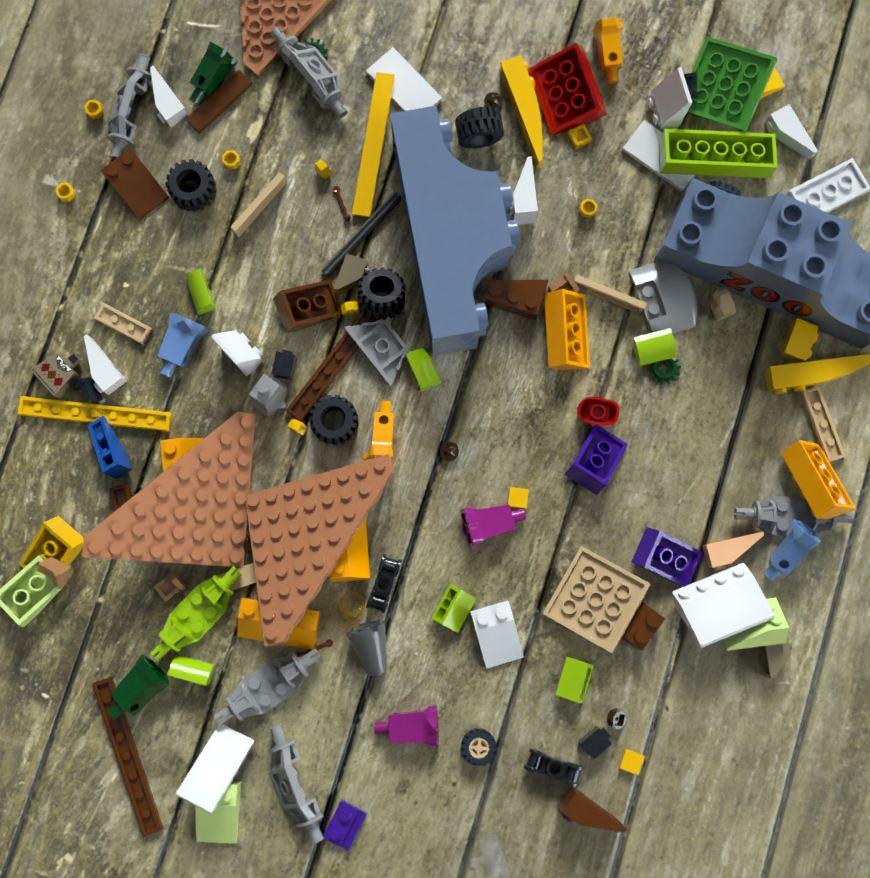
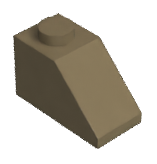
M349 254L345 255L334 287L336 294H341L358 286L362 275L365 276V273L371 269V267H368V260Z
M788 636L787 642L784 644L760 646L765 677L775 678L791 656L792 642Z

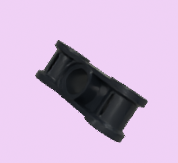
M383 554L366 608L369 609L371 607L385 614L390 599L389 596L402 563L401 559L395 560ZM386 578L389 581L387 589L380 588V579Z
M532 748L529 749L530 755L527 764L523 767L524 769L554 778L570 786L578 787L579 784L577 782L580 772L584 770V767L546 755ZM552 763L558 764L556 772L549 771Z

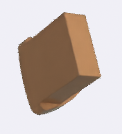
M568 272L548 286L549 292L563 289L567 285L576 293L580 289Z
M50 557L38 564L37 571L52 578L54 585L59 589H63L72 567Z
M173 570L153 586L165 602L169 601L181 590L184 591L186 589L182 579Z

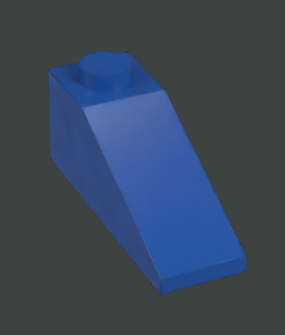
M101 416L87 425L102 473L118 479L131 471L132 468L127 453L106 418Z

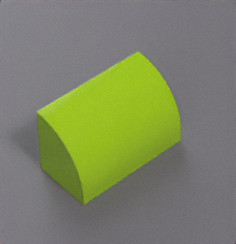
M201 269L191 272L187 275L186 281L197 314L201 315L216 310L204 273Z
M670 328L634 337L633 351L639 366L676 357L675 340Z
M426 348L417 349L406 354V359L421 392L442 383Z
M449 584L432 619L458 633L477 598Z
M177 654L171 663L167 675L206 686L211 683L216 665Z
M566 657L555 695L577 703H583L594 665Z

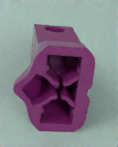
M510 504L485 509L463 508L460 510L462 531L470 548L481 544L487 538L515 530V522L526 520L524 509L511 511Z
M437 704L430 705L423 710L390 713L388 715L389 722H375L374 724L375 735L389 734V742L424 743L429 746H439Z

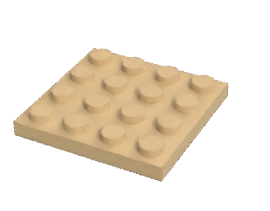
M581 546L543 614L613 654L651 584Z

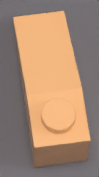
M758 532L702 545L707 567L714 568L715 571L726 569V564L734 562L762 538L764 533Z

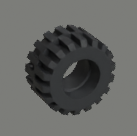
M495 107L472 108L461 113L455 120L458 142L465 148L490 146L500 141L505 134L500 110Z
M189 159V162L181 160L182 163L178 164L177 162L174 164L175 168H170L169 172L171 174L166 176L167 191L175 204L181 209L184 207L185 211L192 209L193 212H197V208L203 210L206 204L208 206L211 204L210 200L215 199L214 193L217 192L216 182L205 164L202 165L198 160L195 163L193 159ZM188 179L201 180L198 189L190 193L183 192L182 185Z
M375 268L372 269V272L367 271L365 276L362 275L358 282V305L362 308V312L367 313V316L370 318L374 316L377 320L379 318L387 320V317L393 318L395 314L398 315L405 303L406 286L403 283V278L399 277L397 272L393 273L391 269L384 270V268H380V270ZM383 291L389 293V295L377 296L373 293Z
M327 395V398L323 399L322 397L318 403L315 402L314 408L310 410L311 416L309 417L310 427L315 436L328 445H337L339 443L342 445L346 440H351L352 435L356 434V428L359 425L358 414L353 404L347 398H341L339 395H335V397ZM332 410H338L345 415L344 425L334 431L326 429L323 425L324 416Z

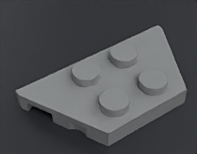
M387 320L345 327V331L390 387L409 348Z

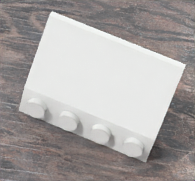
M744 563L672 591L676 610L701 648L775 618L755 577Z

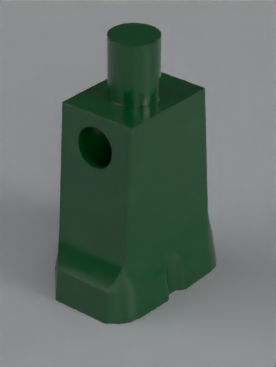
M209 42L206 53L190 80V84L195 89L189 100L197 106L204 95L210 97L219 88L229 70L238 63L226 50L213 42Z
M142 654L130 672L112 691L111 695L116 703L108 711L109 716L115 720L123 712L135 716L152 698L170 684L167 673L155 661Z

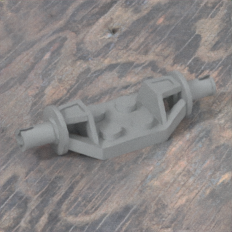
M280 27L274 28L270 35L279 44L276 53L282 56L288 66H295L302 73L306 81L313 87L311 95L320 103V107L323 110L331 108L339 119L343 118L348 111L339 102L342 92L339 90L338 74L316 47L298 42L296 36L287 38ZM330 87L331 93L328 94L327 89Z
M139 53L136 67L127 68L126 72L130 77L117 89L109 117L108 126L111 133H109L108 139L114 143L110 158L113 160L124 153L125 147H133L134 145L132 139L136 126L126 120L131 111L129 103L130 100L134 99L135 94L142 96L147 90L148 82L152 81L151 74L146 71L150 57L143 53ZM136 81H142L141 85L138 84Z
M770 496L761 501H754L751 508H734V513H741L734 515L735 520H751L754 528H759L769 535H788L792 531L791 521L793 519L804 522L817 533L827 529L833 530L836 523L852 524L854 518L846 517L854 516L851 511L828 520L817 519L812 515L811 507L803 497Z
M314 648L301 658L296 653H292V656L274 658L242 679L232 695L227 696L228 706L214 714L215 720L223 715L217 723L222 725L233 716L242 721L244 717L263 714L295 693L304 678L309 676L307 667L322 659L320 654L312 658L314 654L318 653L317 649Z
M281 723L269 728L275 742L274 747L269 750V753H273L269 770L283 809L299 821L296 824L297 828L306 827L311 844L317 843L324 839L317 823L324 815L320 813L315 798L305 800V792L298 783L297 771L292 766L293 763L301 759L294 744L296 740L289 741L286 739Z

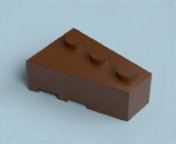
M489 280L482 303L536 320L548 280Z

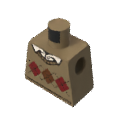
M57 353L33 367L31 371L54 397L61 399L79 378L80 375L74 370V367L81 360L75 353H72L67 359Z

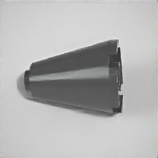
M380 620L359 624V628L354 630V627L349 628L346 631L347 637L367 675L372 676V678L384 675L383 672L386 671L385 622L382 621L380 623Z

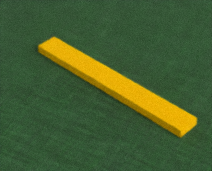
M376 72L352 216L370 218L372 214L395 74Z
M20 396L17 412L19 416L92 423L101 416H104L110 426L170 432L172 421L171 412Z

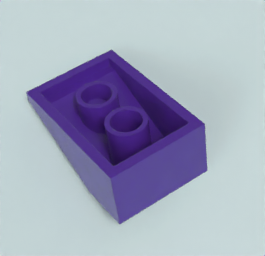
M594 425L564 475L595 495H598L607 485L628 444L599 425Z
M646 527L631 562L685 587L690 584L703 552L659 530Z

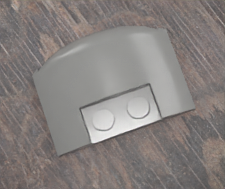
M662 261L629 270L638 300L647 303L643 314L650 333L670 328L672 334L696 327L698 313L696 294L684 270Z

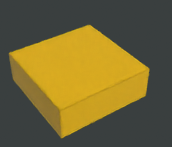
M585 124L567 132L575 149L592 142V137Z
M510 487L507 505L510 504V507L527 509L529 489Z
M625 748L619 768L639 775L645 756Z

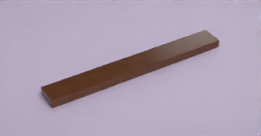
M378 292L375 293V295H377V296H382V295H381L380 293H378ZM361 312L351 326L376 322L378 320L374 316L370 318L367 316V313ZM347 332L286 409V412L298 421L303 422L314 407V403L319 401L359 347Z
M113 676L95 682L92 686L144 837L162 830L164 827L125 712L117 720L108 714V711L116 703L111 695L112 691L116 688Z

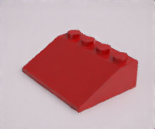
M577 42L529 68V73L534 79L535 90L551 135L574 129L582 124H590L608 115L585 50Z

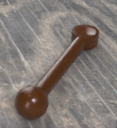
M334 186L333 192L337 195L341 205L344 220L350 221L351 216L346 211L340 195V188Z
M331 639L326 640V643L318 645L315 648L319 650L326 646L331 647L333 645V641ZM309 649L302 653L297 652L296 654L301 658L311 650Z

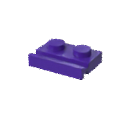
M341 799L323 835L324 839L348 851L367 812Z

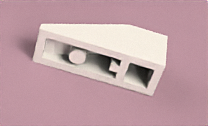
M152 66L150 70L155 105L159 111L157 116L163 124L167 123L171 128L186 118L188 114L155 67Z
M790 104L769 115L765 121L766 128L769 132L775 134L776 139L808 160L817 153L818 150Z
M86 334L84 340L91 376L96 382L93 385L100 393L104 392L110 395L123 385L126 379L93 338Z

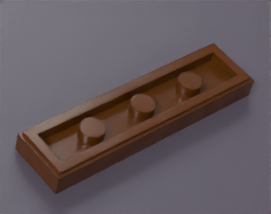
M238 70L189 115L186 120L201 133L253 85L252 81Z

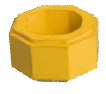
M89 100L84 105L86 115L92 120L100 119L104 114L103 106L97 100Z
M234 150L226 151L222 155V163L228 170L236 169L240 165V156Z
M322 159L314 164L316 172L322 178L326 179L331 175L330 168Z
M60 183L56 187L55 195L62 202H70L75 197V189L69 183Z
M585 199L580 203L579 213L584 218H591L596 215L598 205L592 199Z
M356 301L345 302L341 305V311L344 316L360 312L358 302Z
M292 419L288 424V429L301 436H304L307 431L304 423Z

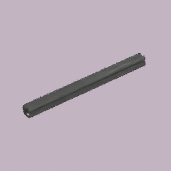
M393 192L321 269V272L326 277H329L343 263L345 255H350L401 201V196L397 192Z

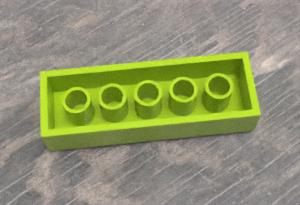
M664 129L659 139L660 173L770 178L778 168L775 134Z

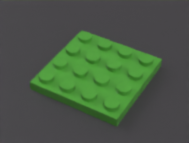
M707 36L691 72L697 73L699 97L692 99V104L687 113L746 132L776 65L777 57Z

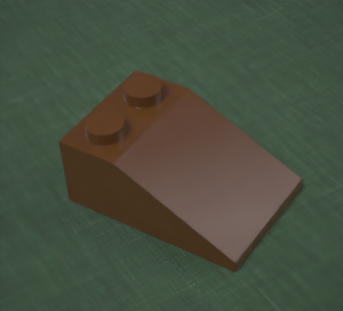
M131 148L100 170L140 220L169 198Z
M331 279L281 290L273 298L285 333L302 330L343 315Z
M641 602L622 638L636 649L643 651L665 618Z
M570 786L558 804L561 810L560 813L563 815L562 817L571 824L576 822L581 826L623 833L627 830L620 820L573 786Z

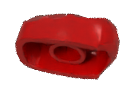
M586 397L578 404L577 416L588 424L611 426L618 421L620 408L616 402L608 399Z

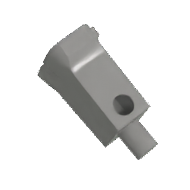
M263 374L249 393L253 401L254 410L267 417L273 415L278 410L285 409L287 407L286 397L288 388L278 379L269 378Z

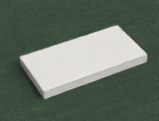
M393 47L366 70L367 75L374 82L376 72L395 74L391 99L402 111L437 106L442 101V97Z
M644 120L625 144L622 151L682 192L694 175L660 173L659 139L662 132Z
M851 158L789 190L787 194L794 199L828 213L869 192L870 186L854 159Z
M223 724L218 725L176 792V796L212 815L253 747L254 740Z

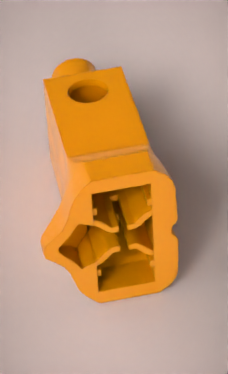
M616 17L600 19L593 28L600 72L607 73L608 84L619 82L618 71L623 65L619 31L624 27V22H621Z
M381 401L379 412L374 414L372 444L362 457L365 461L389 454L394 465L392 448L395 420L394 413H391V402Z

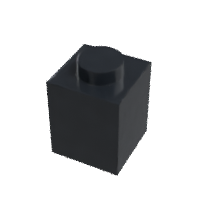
M288 350L276 351L271 372L273 377L293 380L297 362L293 352Z
M595 726L579 740L580 744L593 759L612 744L609 740L610 734L604 727L600 729L598 726Z

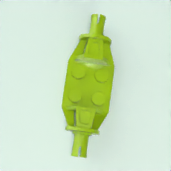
M233 565L222 578L213 575L212 579L198 584L170 613L163 631L159 632L162 641L150 652L152 656H156L155 659L157 661H160L170 649L179 652L181 647L199 641L227 612L230 598L234 594L230 586L242 575L240 570L237 571L238 568ZM226 592L221 601H219V598L222 596V594Z

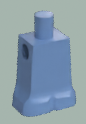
M172 312L168 319L167 332L158 353V357L165 360L160 373L170 378L176 365L182 368L186 367L199 340L208 331L205 326Z
M793 519L791 521L792 531L770 556L772 565L764 574L772 581L781 572L788 576L807 553L820 543L818 533L804 522Z

